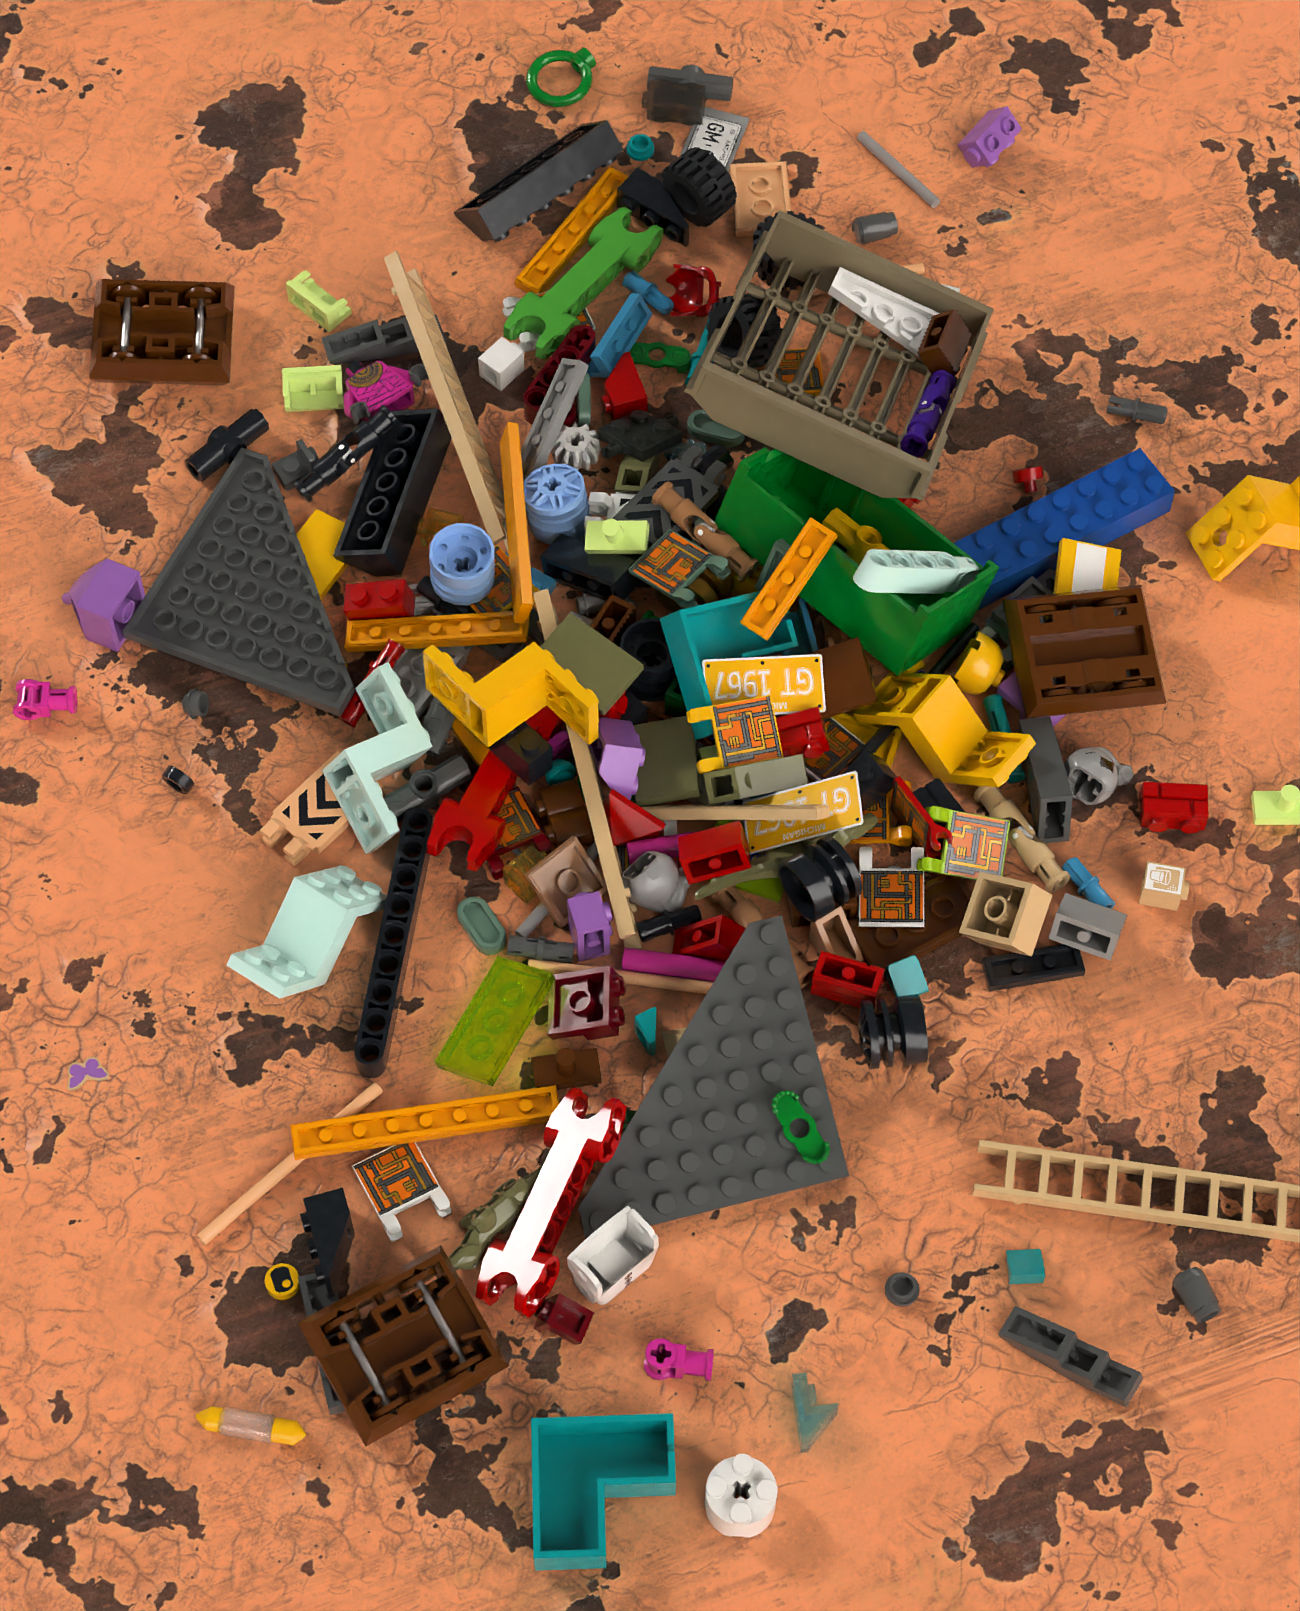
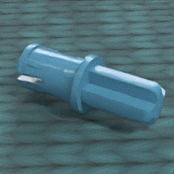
M632 271V273L628 272L624 277L622 284L625 288L633 293H640L645 303L650 304L663 315H668L673 309L674 303L657 290L658 287L655 283L647 282L635 271Z
M1077 857L1070 858L1064 863L1062 870L1067 871L1071 875L1070 879L1078 888L1077 893L1080 896L1084 895L1088 901L1110 909L1115 906V901L1100 886L1099 878L1097 876L1093 877Z

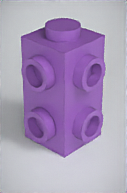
M1007 106L989 110L957 146L972 168L979 166L989 167L998 161V155L1003 149L1008 148L1014 143V137L1022 128Z

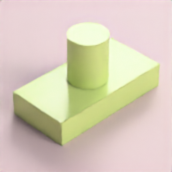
M612 518L605 521H587L584 550L587 554H644L648 550L649 523L648 521H617Z
M1285 785L1281 791L1252 792L1251 802L1254 825H1300V791L1296 786Z

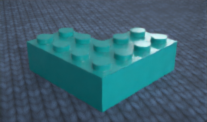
M760 591L678 610L660 618L687 711L694 708L712 706L702 669L703 660L768 657L799 646L791 619L780 622L768 641L740 623ZM711 719L691 723L695 740L714 736Z
M673 1413L531 1418L533 1559L535 1571L607 1568L605 1498L676 1496Z

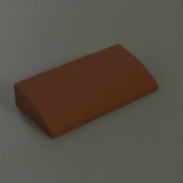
M858 637L805 654H820L822 656L826 705L825 712H821L823 720L878 702L866 652ZM778 714L775 717L778 718L789 714Z

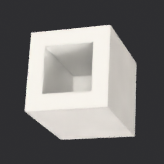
M503 337L499 338L478 358L479 376L502 391L525 370L523 350L516 343H510Z

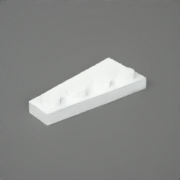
M841 267L828 291V294L918 357L917 351H919L918 348L922 343L921 340L924 339L923 336H925L926 329L930 324L929 321L932 320L931 317L940 314Z

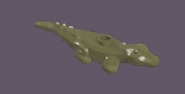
M867 813L863 815L864 822L862 825L780 846L773 851H767L766 855L760 858L757 856L753 857L751 868L712 879L694 893L695 899L700 900L724 888L745 881L779 877L778 864L798 852L806 855V847L813 843L817 844V841L827 835L831 836L844 847L851 840L862 837L867 831L872 829L878 822V818L872 813Z
M545 1160L537 1170L524 1178L519 1177L517 1180L510 1178L492 1193L493 1197L487 1203L476 1207L462 1218L459 1223L462 1227H467L468 1231L460 1246L448 1257L455 1270H472L476 1268L483 1253L486 1251L488 1243L492 1242L493 1236L499 1231L504 1234L516 1225V1217L522 1212Z

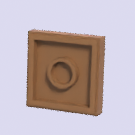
M571 836L524 874V877L558 927H564L568 923L567 899L573 898V896L581 892L593 893L599 891L600 896L608 891L604 877L576 836Z

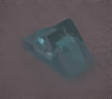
M806 1373L792 1374L791 1388L800 1452L803 1453L810 1450L836 1417L839 1404L811 1406L817 1404L814 1384H808Z

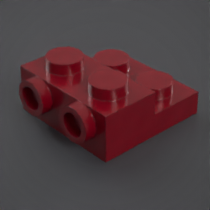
M610 965L549 975L547 1035L552 1040L581 1035L587 1040L619 1036V1026L625 1024V1013L623 1008L619 1006L620 996H624L626 993L623 977Z

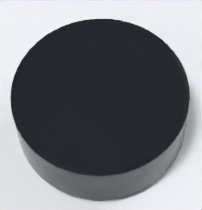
M169 765L162 774L163 780L182 794H188L194 786L192 779L174 766Z

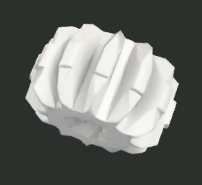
M574 421L570 428L564 424L562 425L560 435L550 453H552L553 461L557 464H567L577 470L584 468L588 471L590 464H597L601 443L598 440L596 430L589 431L587 424L578 427Z

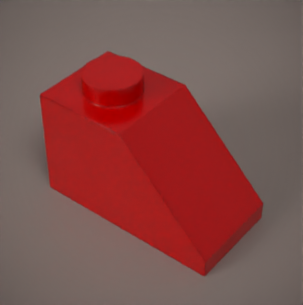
M625 352L604 383L605 395L601 396L603 410L605 414L610 413L613 421L638 409L648 412L647 394L630 352Z
M723 914L676 929L672 954L727 961L746 928Z

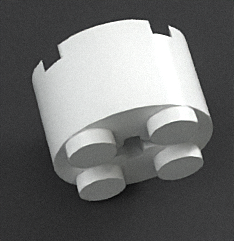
M744 1453L727 1458L713 1468L706 1483L705 1509L708 1520L717 1531L730 1537L747 1538L761 1533L770 1524L775 1511L778 1492L776 1480L770 1469L761 1461ZM735 1494L740 1496L745 1494L747 1499L745 1500L743 1497L735 1499L734 1496Z

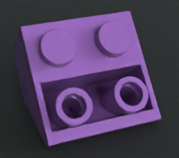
M598 717L599 738L588 745L595 765L611 790L614 789L630 800L631 795L637 793L638 776L636 775L638 767H642L644 764L645 748L640 743L639 734L636 733L632 721Z

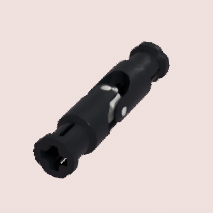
M381 405L379 407L380 411L367 422L362 421L338 442L335 447L311 465L312 469L299 481L294 480L292 482L294 487L309 503L313 500L312 496L325 485L330 486L348 468L380 443V438L392 427L400 425L399 421L385 405ZM358 444L356 449L352 451L350 446Z

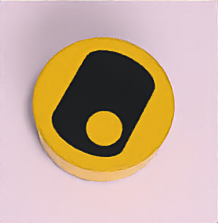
M286 1263L272 1266L265 1275V1286L268 1293L278 1300H286L293 1297L300 1288L298 1272L293 1266Z

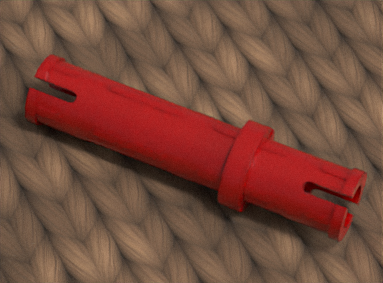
M388 639L387 644L376 661H371L368 668L370 670L364 679L378 666L389 663L391 668H393L401 654L404 653L405 648L399 643ZM356 691L341 717L338 716L341 721L353 728L356 727L357 722L366 710Z

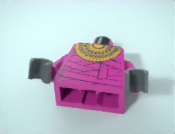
M353 361L346 368V374L350 378L345 382L347 392L343 395L345 416L353 419L354 423L357 424L360 419L365 422L371 419L380 411L379 407L381 405H385L390 411H400L410 407L415 403L413 385L415 384L416 387H420L422 379H429L424 364H416L410 370H404L394 366H387L382 361H375L366 368L359 361Z

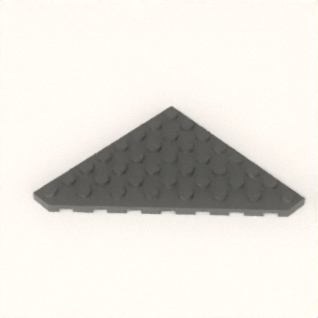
M241 447L122 632L126 639L341 717L355 693L353 683L348 674L269 459L265 455Z
M782 915L751 922L746 927L622 1134L612 1159L604 1164L580 1204L578 1212L585 1239L627 1206L634 1209L652 1226L849 1176ZM789 1090L799 1095V1103L805 1112L810 1114L815 1120L816 1129L825 1142H829V1156L822 1163L813 1165L804 1161L794 1144L785 1138L783 1127L772 1112L771 1106L775 1095L781 1091ZM797 1118L791 1122L790 1131L793 1136L803 1138L809 1132V1125L805 1120Z

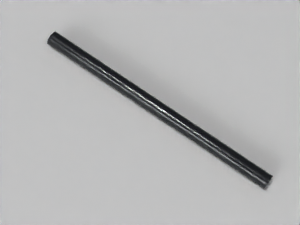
M971 623L927 674H943L963 652L970 640L976 637V632L980 631V627L975 623ZM882 725L848 763V767L865 751L874 754L897 726Z

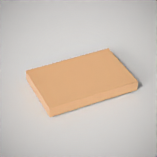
M786 161L730 164V176L737 192L736 203L733 205L736 237H752L754 231H757V225L760 222L764 223L766 217L769 215L775 217V213L779 212V210L785 213L791 211Z

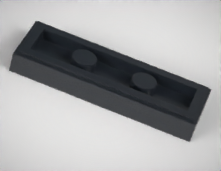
M1065 944L1034 949L1032 957L1014 952L984 957L981 962L989 992L1084 976L1086 971L1080 950Z

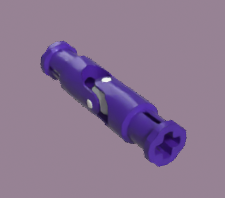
M938 370L933 373L929 380V385L922 394L918 408H916L908 424L907 433L901 440L902 451L917 458L924 455L928 448V442L933 438L949 403L950 394L956 386V379L952 374L945 370Z

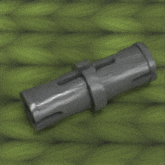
M510 934L507 955L534 958L538 961L552 960L572 964L575 943L546 940L544 936H539L538 939Z

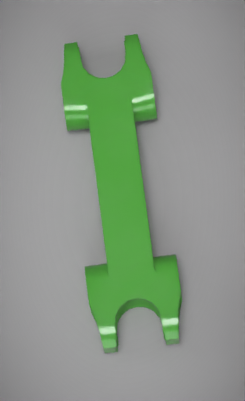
M626 207L619 208L614 213L606 216L595 226L589 236L588 245L592 248L542 297L533 292H528L516 304L513 312L504 324V337L512 341L516 340L523 332L540 334L535 344V356L543 360L553 355L570 330L580 325V320L576 317L625 268L639 273L651 261L652 256L662 242L663 229L657 225H652L641 233L628 231L632 211Z

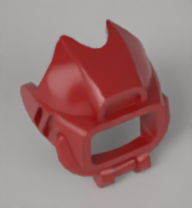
M673 264V268L677 269L665 279L676 290L675 294L668 297L674 303V312H671V316H708L709 312L713 310L712 306L715 302H719L721 281L716 280L714 272L707 266L696 267ZM704 278L709 281V298L705 305H703Z

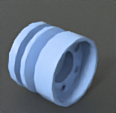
M557 463L545 465L532 471L524 480L525 506L532 534L537 540L551 545L561 533L580 539L585 533V516H592L589 514L590 506L581 473L576 468L567 464Z
M455 523L444 527L436 533L430 543V580L435 593L444 601L454 605H470L480 602L490 593L495 580V552L490 536L482 528L470 523Z

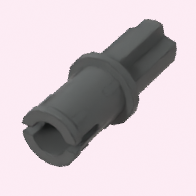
M1110 395L1109 402L1121 406L1108 405L1107 414L1111 413L1130 417L1134 422L1139 419L1164 424L1166 421L1168 408L1165 406L1141 402V398L1131 400Z

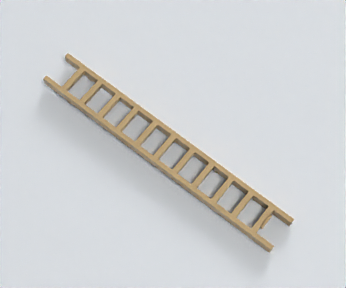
M394 251L384 257L394 284L391 291L394 296L398 295L487 533L493 545L503 540L508 551L504 495L419 273L415 268L406 273L399 253Z
M548 589L533 592L539 616L537 624L540 631L543 632L544 640L560 624L556 608L552 606ZM566 724L620 939L623 938L625 947L642 949L633 914L638 912L636 903L631 904L629 897H632L630 889H624L621 877L623 870L617 847L613 845L603 806L604 796L594 759L588 744Z
M979 1140L978 1153L1007 1157L1004 1187L975 1183L972 1196L1011 1201L1018 1205L1025 1203L1300 1243V1230L1285 1228L1287 1197L1300 1198V1185ZM1016 1158L1020 1161H1041L1038 1192L1013 1189ZM1050 1163L1074 1166L1072 1197L1047 1194ZM1083 1168L1108 1171L1105 1202L1081 1198ZM1117 1172L1143 1176L1140 1207L1115 1203ZM1152 1177L1176 1181L1173 1211L1150 1208ZM1185 1182L1210 1185L1207 1216L1183 1213ZM1219 1187L1243 1190L1241 1221L1217 1218ZM1253 1192L1277 1195L1276 1226L1251 1223Z

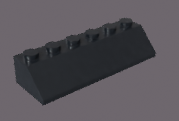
M608 120L581 124L453 213L456 218L482 241H501L510 234L508 230L515 225L520 227L529 222L532 213L535 211L541 212L549 208L553 204L551 200L558 195L563 197L572 192L575 183L578 181L584 182L592 178L596 174L594 170L598 167H606L617 160L615 156L624 149Z
M439 408L391 411L400 425L392 427L380 438L381 442L372 451L333 554L336 560L375 577L402 575L451 441L450 432Z

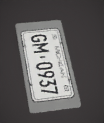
M701 106L681 155L690 148L698 147L701 150L704 149L709 154L715 156L729 172L730 164L733 162L749 118Z

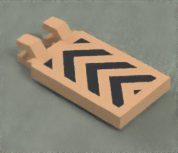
M339 751L331 756L272 811L271 819L260 829V833L263 835L261 838L262 842L270 848L283 839L287 833L294 837L283 848V852L286 853L284 856L285 860L294 867L310 851H314L319 855L350 826L322 772L340 754ZM377 782L381 787L382 794H384V786Z

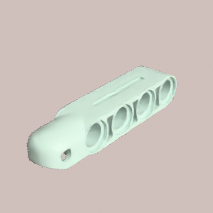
M871 549L867 551L853 575V580L860 588L868 592L943 594L945 592H957L973 582L980 568L968 557L952 556L941 551Z

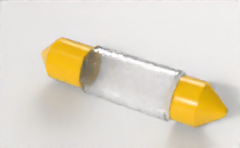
M210 1406L195 1416L206 1431L218 1432L224 1436L294 1445L306 1436L298 1421L279 1418L272 1414L231 1407Z

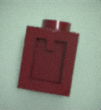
M558 1293L545 1299L535 1312V1317L538 1319L534 1329L539 1332L547 1329L572 1344L578 1345L583 1341L594 1312Z

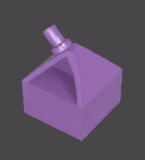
M106 558L83 573L74 582L70 590L63 594L62 601L66 605H73L85 639L118 652L126 640L122 631L145 597V592L139 571Z

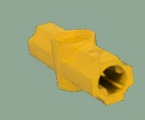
M837 507L822 522V525L838 535L835 541L847 549L846 554L859 565L868 550H890L881 543L882 536L878 530L870 526H860Z

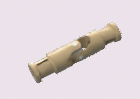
M980 786L975 791L973 798L976 802L983 804L990 813L989 817L1010 821L1008 842L1017 849V853L1028 869L1040 877L1046 885L1045 890L1052 894L1063 888L1069 882L1071 875L1060 868L1054 860V853L1046 843L1038 839L1034 829L1013 801L1007 800L998 787ZM1016 820L1022 825L1012 829V825Z

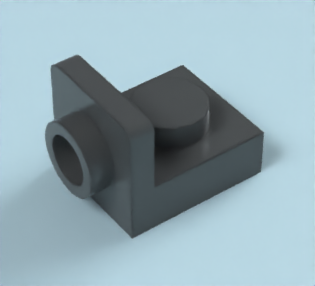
M302 439L296 441V452L271 464L272 471L286 492L295 488L292 482L294 480L299 481L312 469L311 465L319 459L313 447H307Z

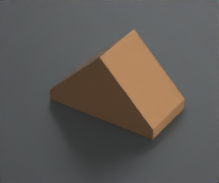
M837 904L834 906V911L815 922H811L808 939L819 954L821 951H825L860 962L864 960L841 905Z

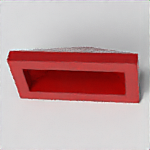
M614 789L603 800L614 846L626 845V842L656 838L666 825Z

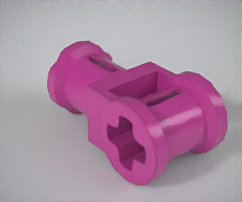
M23 679L16 683L15 691L18 693L17 704L13 706V714L19 719L35 720L39 717H51V710H69L70 713L77 712L78 698L76 686H70L69 689H52L50 682H39L32 679Z
M663 1338L655 1339L647 1345L644 1370L649 1377L655 1380H665L667 1378L683 1379L684 1374L703 1376L705 1380L711 1381L714 1349H708L707 1352L686 1350V1345L673 1344ZM657 1356H663L664 1362L658 1363Z

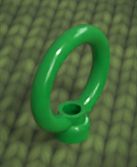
M582 47L576 53L567 50L547 52L535 59L530 65L526 75L527 88L530 94L544 105L552 107L572 105L580 101L590 90L593 80L591 69L596 66V61L591 52L585 47ZM557 61L571 63L577 73H581L580 85L573 92L562 96L545 93L538 86L537 76L540 70L549 63Z

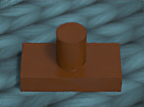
M563 1048L557 1054L531 1057L535 1088L556 1085L557 1090L602 1083L597 1048L579 1051Z

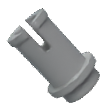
M583 593L581 597L576 598L577 613L588 618L589 614L599 613L606 601L594 596H587L586 593Z

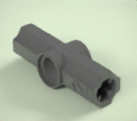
M685 65L681 70L650 66L647 90L676 94L680 100L687 103L696 102L699 98L731 101L734 77L704 73L702 68L696 65Z
M456 754L430 770L416 771L411 776L410 782L384 796L383 799L389 810L395 814L398 823L403 820L409 809L414 807H422L427 810L434 808L438 804L440 797L471 780L472 773L462 756ZM422 788H430V790L426 792L419 791Z

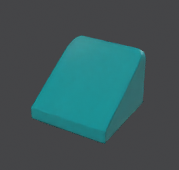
M916 955L887 965L885 977L895 997L921 995L929 992Z
M656 1007L636 1015L634 1019V1032L650 1056L655 1055Z
M1041 1249L1006 1250L1009 1284L1044 1282L1045 1267Z

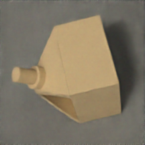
M980 871L959 933L982 945L1032 957L1046 913L1049 911L1052 894L1033 883Z

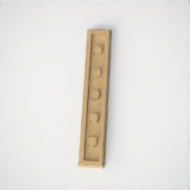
M827 804L650 805L641 807L659 820H819L830 817Z

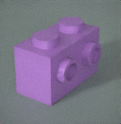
M599 891L593 893L581 892L573 896V898L567 899L569 931L572 941L575 943L574 948L578 961L582 962L609 955L610 936L613 935L610 923L612 921V913L608 901L602 903Z

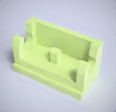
M307 270L302 271L294 279L286 282L288 301L328 332H331L352 314V309L346 306L347 300L344 298L340 300L335 299L318 286L312 278L307 279L311 273Z
M341 365L282 368L285 412L344 409V381Z

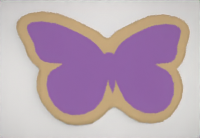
M89 1057L83 1063L73 1062L69 1065L67 1071L69 1075L67 1089L70 1091L76 1090L87 1079L96 1081L106 1080L110 1074L101 1066L99 1059L95 1057Z

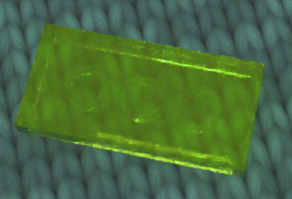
M497 956L436 1058L435 1064L437 1067L493 1087L556 980L553 973Z

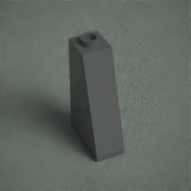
M1051 718L1019 720L1018 733L1030 734L1036 742V745L1028 753L1027 758L1022 762L1035 835L1044 843L1069 841L1073 794Z

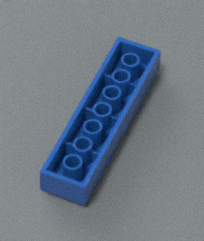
M1139 448L954 542L956 546L984 567L989 560L999 566L977 611L1013 593L1031 576L1037 579L1049 568L1055 571L1059 542L1062 538L1104 546L1170 512L1175 490L1142 449Z

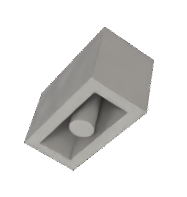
M1065 893L1056 912L1048 939L1111 960L1120 939L1127 914Z

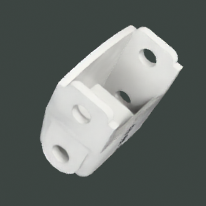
M629 1206L625 1207L593 1232L567 1257L568 1268L573 1274L576 1287L589 1302L593 1304L597 1302L599 1305L607 1304L651 1266L659 1247V1237L655 1234L653 1228L634 1209H631Z

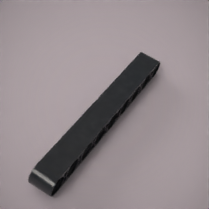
M422 807L409 809L403 818L356 1039L354 1055L357 1069L366 1078L381 1076L387 1067L430 859V854L427 853V842L433 827L431 813ZM417 825H423V826H425V827L422 828V829H414V828H413L414 826H417ZM410 853H418V854H419V855L416 856V857H408V856H407V855L410 854ZM405 881L414 882L408 886L401 885ZM399 909H406V910H408V911H407L406 913H404V914H396V913H395V912H396L397 910H399ZM392 938L402 939L400 942L397 943L388 942ZM389 966L396 968L392 972L382 971L384 968ZM380 996L390 997L387 1001L384 1002L376 1001V999ZM375 1025L384 1026L380 1031L369 1030ZM368 1055L378 1056L373 1061L363 1060Z

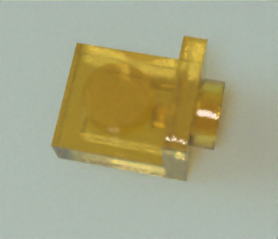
M429 507L426 517L420 518L417 527V535L421 538V547L428 549L433 535L435 536L444 527L455 523H465L464 515Z

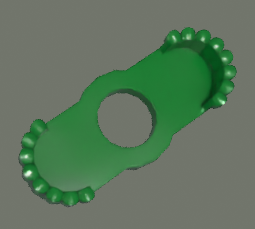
M635 342L629 351L634 364L648 365L652 368H676L678 374L686 373L691 367L690 352L683 347L669 346L660 342L650 344ZM657 349L662 350L665 353V358L660 361H654L648 356L649 353Z
M789 1090L781 1091L775 1095L771 1106L772 1112L783 1127L785 1138L794 1144L804 1161L813 1165L822 1163L829 1156V1142H825L816 1129L815 1120L810 1114L805 1112L799 1103V1095ZM797 1118L805 1120L809 1125V1132L803 1138L793 1136L790 1131L791 1122Z

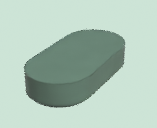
M588 373L585 374L584 381L576 394V424L578 427H582L585 424L589 427L591 421L590 375Z
M696 410L688 417L687 430L695 439L718 445L722 444L726 447L738 446L745 439L744 434L712 420L704 410Z
M468 897L462 900L457 908L458 921L476 949L485 955H494L501 952L506 945V932L489 905L479 897Z

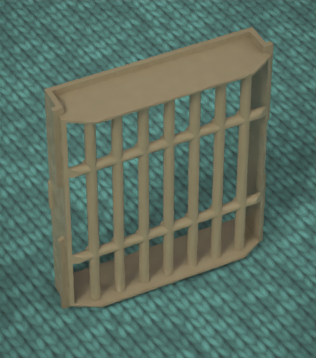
M779 210L769 232L764 230L736 286L733 305L721 329L715 328L684 392L690 394L712 420L881 498H916L923 501L948 438L946 430L957 403L961 402L963 394L967 389L988 335L985 330L994 309ZM765 252L779 267L768 289L751 283ZM840 267L938 313L953 309L957 310V314L961 315L960 319H963L966 328H969L968 332L972 333L967 345L971 347L959 377L954 376L956 386L930 449L927 448L924 455L919 458L902 451L900 443L907 433L908 424L916 408H918L922 394L932 377L925 364L916 359L915 354L907 348L901 352L890 347L888 344L890 337L881 330L876 339L862 334L861 329L865 319L856 313L851 325L848 327L836 322L834 317L841 302L832 296L822 314L809 310L807 307L815 288L828 293ZM788 276L804 282L801 292L794 302L780 295ZM747 291L751 296L763 302L737 356L730 358L717 352ZM775 306L790 313L764 370L759 371L748 366L747 361ZM803 319L816 325L817 328L792 382L787 384L776 379L775 373L800 320ZM829 331L844 338L819 396L815 397L804 392L802 387ZM857 344L870 350L871 353L847 408L843 410L832 405L830 399L852 349ZM883 356L898 363V366L875 421L869 422L859 417L858 411ZM911 369L924 375L925 378L902 434L898 435L887 430L886 423L908 370Z

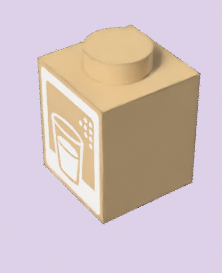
M1147 861L1143 874L1139 904L1177 911L1181 899L1187 900L1190 881L1184 880L1186 868Z

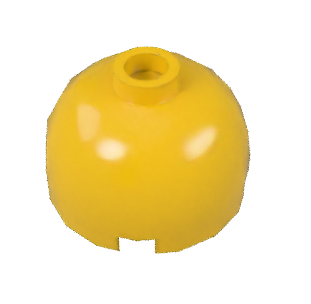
M980 631L976 632V640L973 638L970 640L955 665L958 671L952 678L961 692L977 695L985 692L991 685L994 687L998 686L1005 674V671L1001 669L1004 660L1001 648L987 635Z

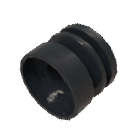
M649 618L639 620L628 626L621 637L620 648L644 666V670L627 689L640 701L665 700V693L676 676L660 619Z
M828 835L818 840L817 844L813 843L806 847V855L798 852L778 864V875L784 891L798 912L810 922H815L834 911L835 903L843 905L849 901V898L853 899L860 895L863 890L861 877L851 857L837 840Z
M918 994L895 997L893 1012H889L884 998L877 999L876 1014L871 1000L861 1001L858 1032L861 1050L865 1055L869 1070L879 1068L880 1053L885 1067H892L894 1052L896 1051L899 1052L903 1065L927 1063V1029L922 1002Z

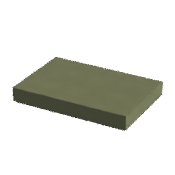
M572 613L565 617L540 646L543 650L547 649L564 670H570L580 685L595 693L599 701L598 712L603 716L644 670L641 662Z
M687 716L633 725L636 733L639 734L642 747L645 748V761L642 767H638L636 775L638 776V789L635 794L637 805L644 807L701 797L699 773L696 766L698 762L697 742L691 723L687 721Z

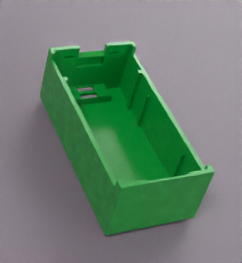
M764 447L741 460L714 522L720 531L731 535L741 544L740 548L752 558L758 559L763 567L775 541L783 538L791 546L810 517L822 524L829 513L837 507L860 526H870L878 530L882 536L881 543L890 550L941 551L952 556L968 557L980 568L973 582L957 592H945L943 594L868 592L860 588L853 580V575L858 569L859 564L846 554L847 549L837 541H834L799 593V596L850 638L858 637L864 649L885 665L887 669L897 676L958 636L970 625L999 569V566L989 560L984 567L981 566L899 499L881 498L777 449L770 451Z

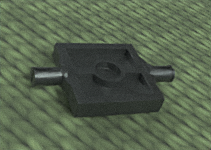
M635 410L598 429V439L609 444L601 449L602 456L610 459L617 454H625L643 462L682 442L683 431L675 428L679 420L674 414L664 419H657L646 411Z

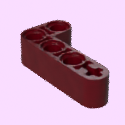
M588 325L573 327L523 395L524 417L531 425L536 418L562 358L581 360L587 365L591 361L590 356L596 348L595 331L592 327ZM573 403L563 423L569 428L572 427L574 421L576 422L575 406Z

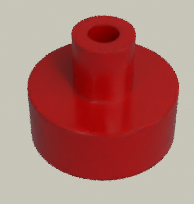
M1042 465L1012 471L1014 483L1023 482L1025 493L1037 491L1035 480L1044 478Z

